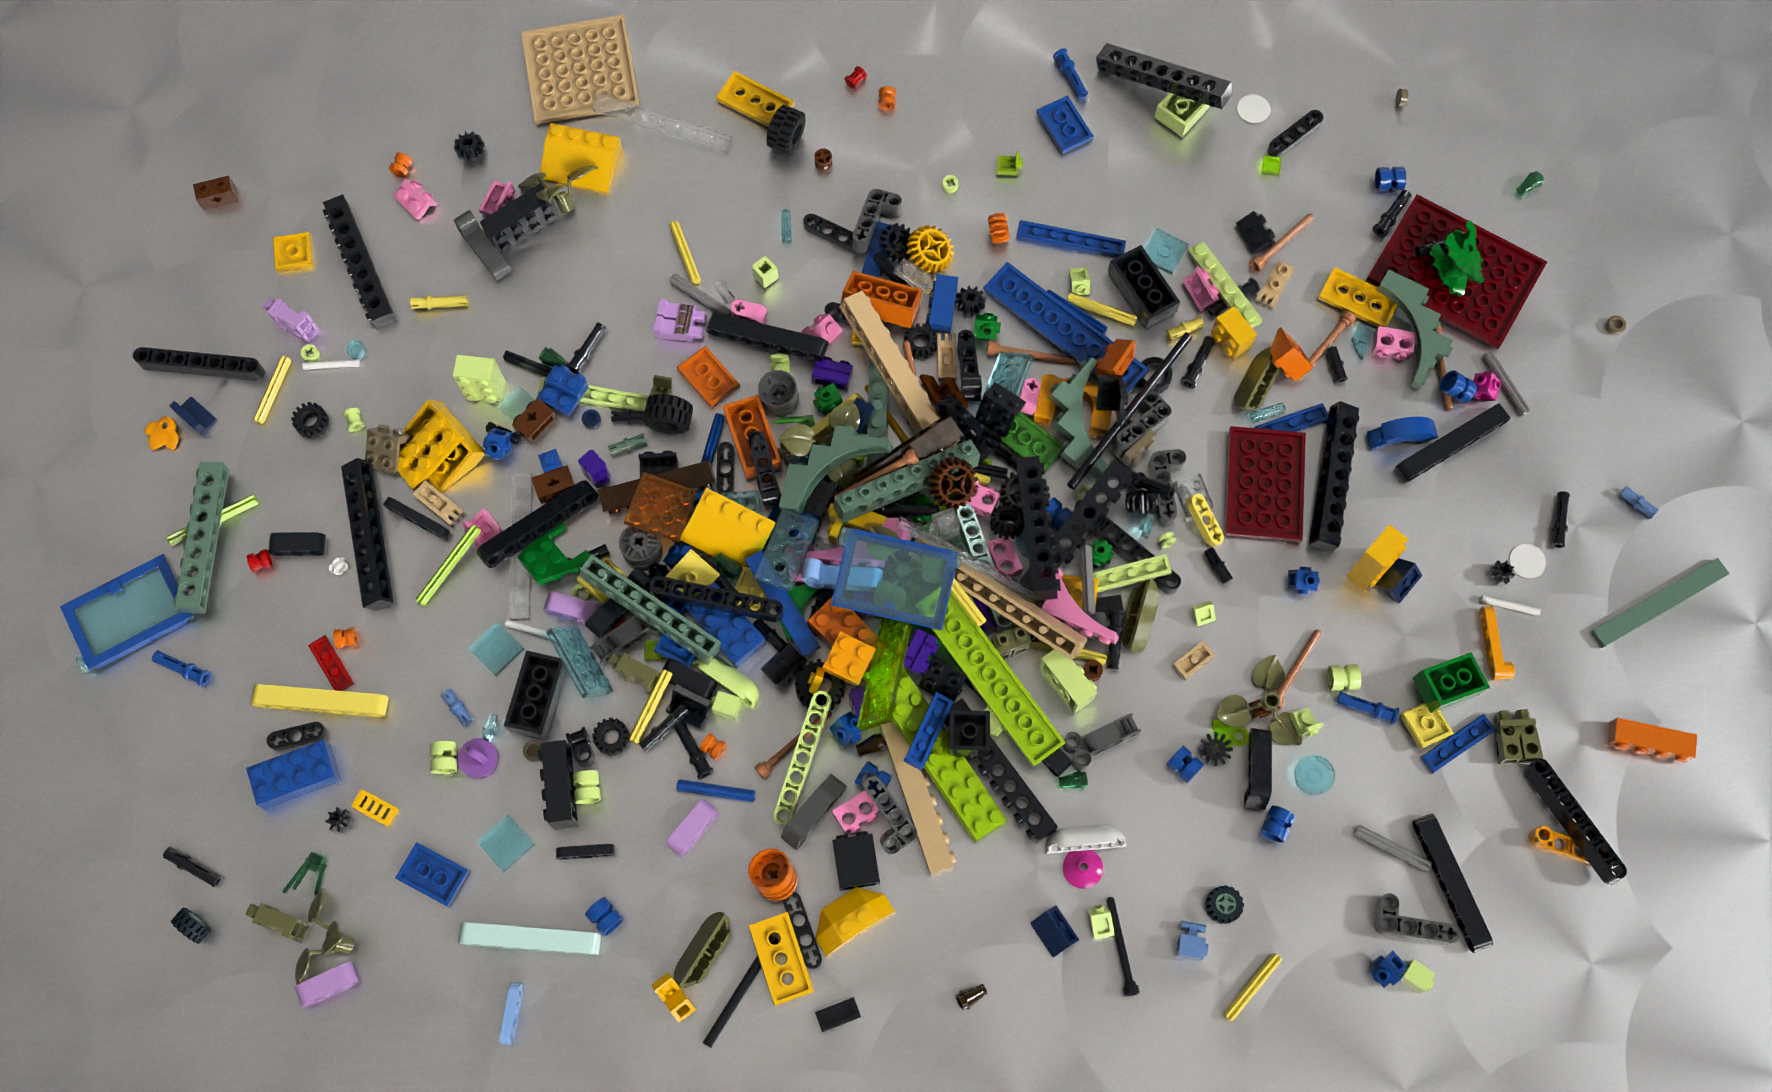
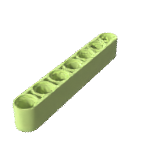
M825 691L816 692L811 699L774 811V820L780 825L787 824L795 814L831 705V696ZM821 694L827 697V702L823 706L818 705L816 701L817 697ZM815 713L819 714L821 718L820 723L817 725H813L810 721V717ZM809 732L814 735V741L811 744H807L804 741L805 734ZM800 752L807 754V762L800 763L798 761V754ZM794 771L800 772L802 776L798 783L794 782L791 778ZM788 790L795 793V799L792 802L785 799V793ZM781 810H786L789 814L786 821L780 820L778 816Z

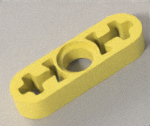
M1201 494L1188 497L1186 501L1187 508L1206 544L1212 547L1221 544L1224 540L1223 532L1205 498ZM1203 515H1204V516L1207 518V520H1208V524H1207V525L1203 523V520H1202Z

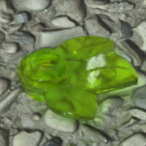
M1220 720L1212 722L1213 730L1219 736L1217 739H1220L1221 735L1225 734L1223 742L1231 740V743L1226 747L1234 745L1243 746L1248 742L1249 732L1246 728H1233L1223 724ZM1236 733H1241L1243 738L1238 740L1235 737Z

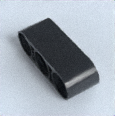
M318 532L271 533L268 554L273 556H322L325 553L326 535Z
M668 659L663 669L672 673L669 681L670 684L686 687L691 692L704 696L708 700L718 684L715 680L671 659Z

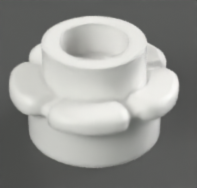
M336 557L330 561L329 570L336 575L343 574L348 568L344 557Z

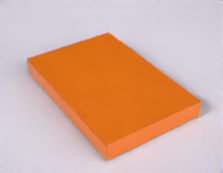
M706 346L676 367L679 373L711 409L740 388L737 380Z

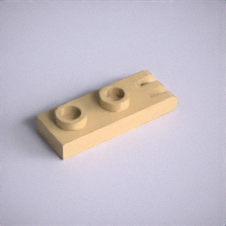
M1278 260L1256 301L1260 302L1263 296L1265 299L1262 304L1266 305L1271 300L1272 302L1269 307L1273 308L1295 268Z
M937 333L938 381H944L947 377L957 380L956 333L951 334L952 340H948V333H944V340H941V333Z
M426 480L413 493L416 499L450 526L453 522L448 518L451 516L454 520H457L459 517L454 512L457 511L460 515L464 512Z

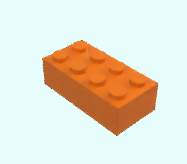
M852 271L843 289L841 303L844 298L863 290L864 294L869 297L874 310L880 315V320L911 328L920 307L922 289Z
M759 395L723 405L724 415L746 480L757 477L748 442L749 435L754 431L764 433L774 472L781 470V459Z
M832 597L806 623L830 649L840 631L876 648L865 671L867 673L891 649L853 610L832 606Z

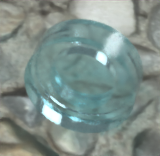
M358 340L350 342L346 348L347 354L352 359H362L367 352L365 345Z

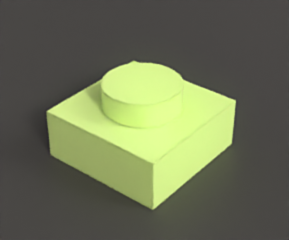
M1211 601L1192 606L1194 621L1197 626L1216 620Z

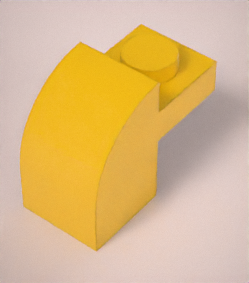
M666 973L651 985L678 1022H681L696 1010L669 973Z

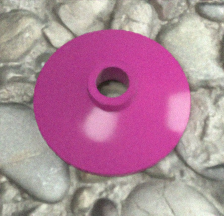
M1093 850L1069 852L1063 862V873L1071 885L1082 889L1090 888L1101 879L1103 863L1099 855ZM1080 864H1086L1087 870H1082Z

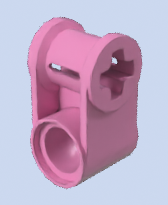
M737 299L731 304V316L737 317L738 315L741 319L763 324L767 313L765 306Z
M1034 378L1025 380L1019 395L1021 399L1026 401L1025 407L1020 412L1032 416L1036 410L1040 391V383Z

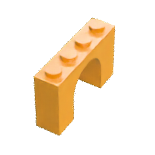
M1052 374L1042 375L1033 419L1035 423L1052 425L1056 405L1048 399L1052 394L1049 390L1055 383L1060 384L1063 380L1067 383L1069 378H1058ZM1087 381L1083 399L1088 402L1091 408L1088 433L1105 436L1109 430L1112 411L1096 410L1098 385Z

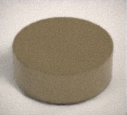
M1399 89L1396 94L1395 103L1397 107H1404L1408 101V90Z
M1612 316L1608 319L1605 326L1609 333L1619 335L1625 330L1626 321L1620 316Z
M537 741L526 743L523 748L525 758L531 762L538 761V750L541 749V744Z

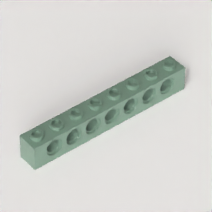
M970 439L925 458L914 465L911 464L835 496L833 509L841 523H846L927 488L931 484L927 479L933 476L929 471H935L934 465H940V460L946 461L948 457L952 459L958 457L960 460H966L967 464H971L972 468L978 466L980 453ZM953 468L947 473L952 475L954 472H958L959 469Z
M200 462L199 468L196 470L197 482L193 488L194 499L193 504L190 505L191 516L190 522L187 523V539L183 544L184 556L180 561L181 574L177 579L178 591L174 597L175 608L181 613L205 614L229 475V468L223 462ZM204 534L203 537L198 540V537ZM194 589L193 593L188 595L189 591Z
M591 555L580 568V577L708 665L720 650L721 642L594 555Z

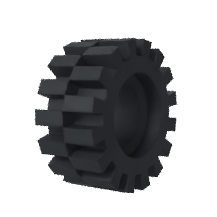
M919 323L916 324V327L912 325L910 329L906 330L904 335V341L910 342L914 359L916 356H918V360H921L922 356H924V359L928 358V355L932 356L937 347V334L935 335V330H931V326L926 327L924 323L922 326ZM918 336H923L928 342L925 346L919 347L914 344L913 340Z
M307 402V406L302 403V408L296 407L297 412L293 411L294 417H291L293 427L301 436H306L308 439L311 436L317 438L316 434L322 436L321 431H327L325 426L329 427V417L320 405L318 406L317 403L312 405L311 402ZM316 415L317 421L313 425H304L306 417Z
M1004 504V507L999 505L998 509L995 507L991 513L990 530L993 531L995 536L999 534V538H1002V536H1005L1007 540L1008 537L1015 539L1016 536L1018 538L1024 530L1022 510L1019 511V507L1014 508V505L1008 507L1007 504ZM1003 520H1009L1013 523H1005Z
M617 718L602 719L603 722H598L597 728L594 727L593 729L594 734H592L595 746L601 753H605L608 756L610 754L615 756L618 752L621 754L623 749L628 747L627 743L630 742V733L627 727ZM608 730H616L619 734L618 740L613 744H608L604 741V734Z

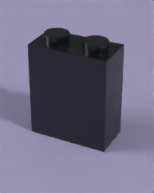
M862 831L852 837H848L847 834L836 836V839L832 840L840 891L854 889L855 887L862 888L880 885L873 834H868V831Z

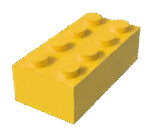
M1389 524L1346 576L1364 591L1368 586L1372 588L1407 548L1404 544L1409 539Z

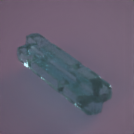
M788 209L781 210V231L784 244L792 242L791 213Z
M1278 403L1276 406L1272 405L1259 411L1251 412L1249 418L1252 423H1255L1260 419L1264 420L1274 417L1276 414L1285 413L1286 407L1284 403Z

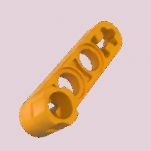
M1482 606L1480 608V621L1490 677L1492 680L1514 679V665L1512 662H1504L1494 607Z
M1547 826L1535 828L1529 833V841L1532 845L1590 865L1584 855L1579 856L1575 853L1574 847L1576 844L1569 836L1551 831ZM1538 833H1541L1540 836H1541L1542 838H1545L1546 840L1540 839ZM1556 838L1564 842L1563 849H1558L1554 845Z

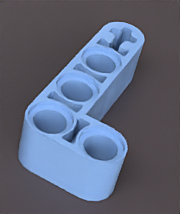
M807 558L804 560L802 580L812 588L835 589L840 566L824 565L818 559ZM851 566L846 590L875 592L878 584L882 582L883 570L872 567Z

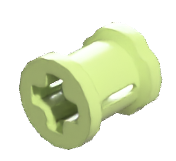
M349 408L343 412V416L348 422L347 428L349 432H358L365 427L364 422L360 419V410L358 408Z

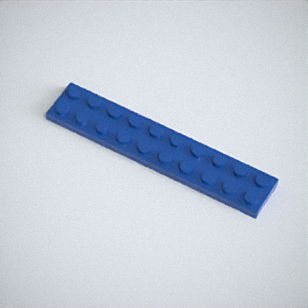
M1006 262L983 287L986 293L1079 364L1084 360L1089 361L1092 357L1096 361L1099 358L1103 359L1107 346L1110 343L1113 344L1112 340L1009 262ZM1136 358L1132 360L1122 375L1123 383H1126V393L1128 395L1149 372V368ZM1094 367L1091 373L1096 376V368Z

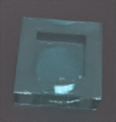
M1147 514L1146 519L1141 520L1139 530H1142L1140 537L1148 539L1155 515Z
M490 713L483 725L482 735L484 741L491 742L493 736L498 734L500 729L498 715Z

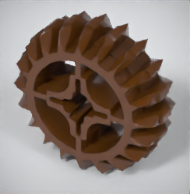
M948 457L946 461L942 459L940 460V465H934L935 471H929L933 475L932 478L927 479L931 482L927 486L928 489L932 490L929 495L934 497L933 501L939 503L941 507H946L947 509H952V507L959 509V506L964 507L966 506L965 501L971 502L970 496L976 495L973 489L979 488L978 485L974 484L979 479L973 477L977 472L964 459L960 460L958 457L954 459ZM953 468L959 469L958 472H954L952 475L947 473ZM953 492L958 493V495L953 498H947L948 494H952Z

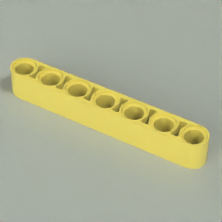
M255 684L250 705L273 709L385 717L389 697L372 693Z

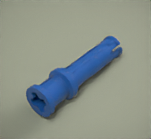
M1062 48L1056 51L1053 58L1059 63L1060 71L1066 74L1078 99L1085 98L1088 95V91L1074 69L1075 63L1073 60H1070L1067 49Z
M159 650L152 656V662L181 674L185 680H192L200 687H204L210 680L211 672L199 669L193 663L186 664Z
M1341 691L1336 702L1337 704L1373 715L1374 719L1380 718L1389 721L1392 725L1395 724L1399 714V708L1397 707L1394 709L1383 705L1382 702H1377L1376 704Z

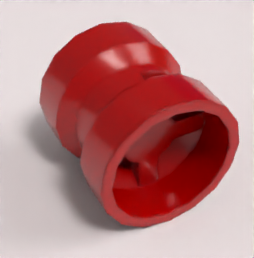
M267 549L261 550L258 554L251 553L246 556L248 566L253 573L260 571L263 567L266 569L273 567V562Z

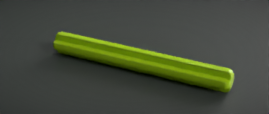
M250 495L223 508L221 522L257 505L256 497ZM187 526L166 537L171 546L187 539Z
M475 525L469 527L416 597L417 603L422 606L427 604L481 532L480 528Z

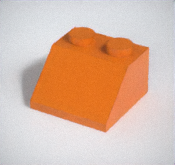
M1280 327L1269 351L1273 357L1271 361L1277 368H1282L1281 371L1287 378L1291 377L1297 382L1314 367L1302 348Z
M1116 339L1113 344L1110 343L1105 350L1106 354L1103 359L1099 358L1095 365L1096 376L1123 375L1135 357L1136 342L1133 340Z

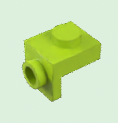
M1016 151V156L998 155L997 175L1018 176L1019 169L1023 167V158H1020V151Z

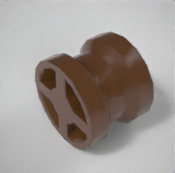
M825 148L817 150L814 155L816 168L820 171L829 170L832 167V153Z
M1096 660L1087 661L1083 667L1084 676L1093 682L1098 681L1103 672L1101 663Z
M1261 699L1249 703L1248 706L1260 703ZM1262 707L1252 710L1254 720L1272 714L1271 710L1266 711Z

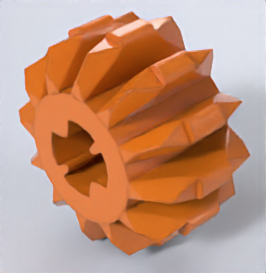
M1004 213L989 215L988 225L991 242L993 244L1007 242L1009 240V231L1006 215Z

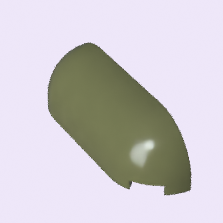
M1271 347L1262 350L1256 355L1235 393L1234 403L1243 410L1251 411L1261 407L1279 373L1280 367L1277 368L1271 361L1273 359L1269 352Z
M1153 579L1145 580L1137 588L1134 587L1129 597L1123 622L1125 630L1122 632L1121 640L1124 647L1132 652L1138 653L1143 651L1149 641L1159 604V589Z
M716 912L710 915L703 922L683 953L674 970V980L680 987L687 988L702 982L731 935L729 931L730 919L726 914Z

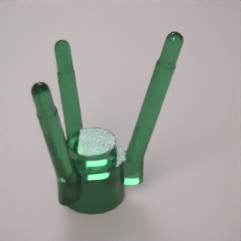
M310 852L282 892L286 893L294 882L295 884L292 888L296 890L308 870L315 873L319 870L314 892L316 896L319 893L323 873L327 867L324 864L325 858Z

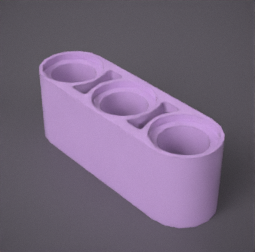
M550 591L543 611L558 617L586 623L588 618L601 605Z
M702 799L666 841V845L680 857L684 856L714 821L719 811L705 799Z
M347 962L296 985L295 990L301 1007H306L357 984L359 980L352 962Z

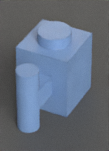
M1181 921L1180 929L1188 930V935L1180 934L1178 936L1176 957L1197 961L1203 960L1204 956H1207L1208 944H1205L1206 938L1197 937V932L1205 933L1206 925Z

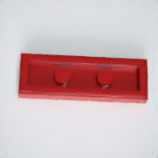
M326 635L308 645L334 690L344 691L355 684Z

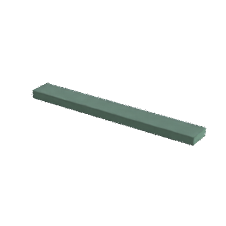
M1716 558L1591 631L1601 647L1604 648L1730 573L1719 558Z

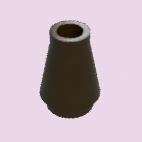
M874 733L856 745L859 756L883 752L882 749L887 748L881 733L877 735Z
M980 984L960 990L959 994L955 995L962 1010H969L983 997L987 996L988 992L985 986Z

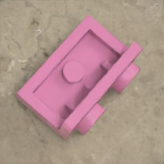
M404 179L394 197L416 219L420 220L429 206L436 207L438 203L433 199L434 196L422 188L423 185L420 182Z
M494 180L479 208V212L489 216L507 205L515 196L512 182L508 181L506 185Z
M1197 266L1195 268L1196 271L1182 281L1198 309L1202 312L1219 301L1220 298L1217 295L1219 290L1215 284H1211L1209 281L1211 277L1207 270Z
M820 314L813 320V325L805 327L800 333L821 337L830 343L843 330L830 314Z
M482 509L471 521H464L462 523L465 533L471 525L480 528L481 532L474 540L477 549L483 543L502 532V529L487 509Z

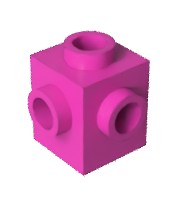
M1490 371L1475 373L1473 379L1477 384V390L1474 395L1475 399L1478 402L1496 401L1501 381Z

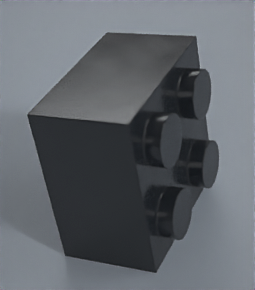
M950 710L948 714V755L988 756L990 752V711Z

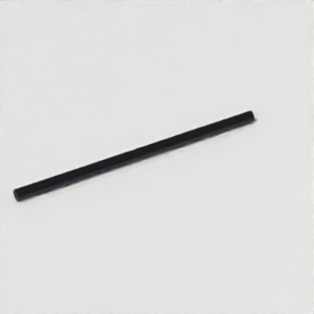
M1185 332L1127 406L1126 420L1122 421V427L1117 426L1116 420L1067 483L1070 489H1076L1116 435L1122 430L1192 340L1191 334Z

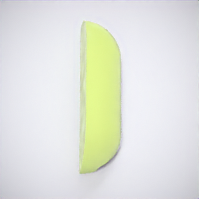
M715 655L709 665L697 657L690 665L703 675L715 680L718 683L717 685L730 694L741 697L742 702L750 708L754 709L757 705L759 690L755 682L720 657Z

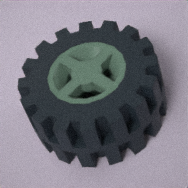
M1228 885L1213 889L1205 901V909L1208 911V916H1211L1213 921H1217L1220 924H1228L1237 920L1242 914L1244 907L1243 897L1239 895L1240 892L1234 890V887H1228Z
M184 907L171 920V924L182 935L197 944H200L211 932L210 926L202 918Z

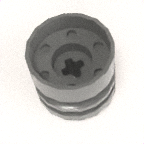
M773 370L766 373L760 379L758 394L764 411L769 415L785 417L797 408L799 393L797 383L791 374L783 370Z
M634 523L626 527L621 533L619 548L627 565L632 569L639 567L643 571H648L650 567L654 568L661 561L663 546L653 527L644 523Z

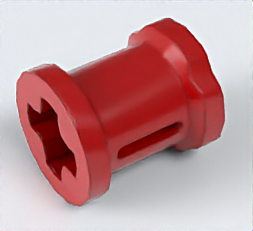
M856 66L854 72L846 76L844 80L851 89L855 90L862 80L867 79V73L860 66Z

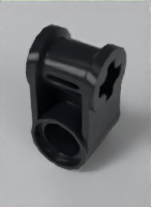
M585 726L574 733H566L569 746L579 765L582 767L591 766L595 761V755ZM583 753H589L587 759L580 760V756Z

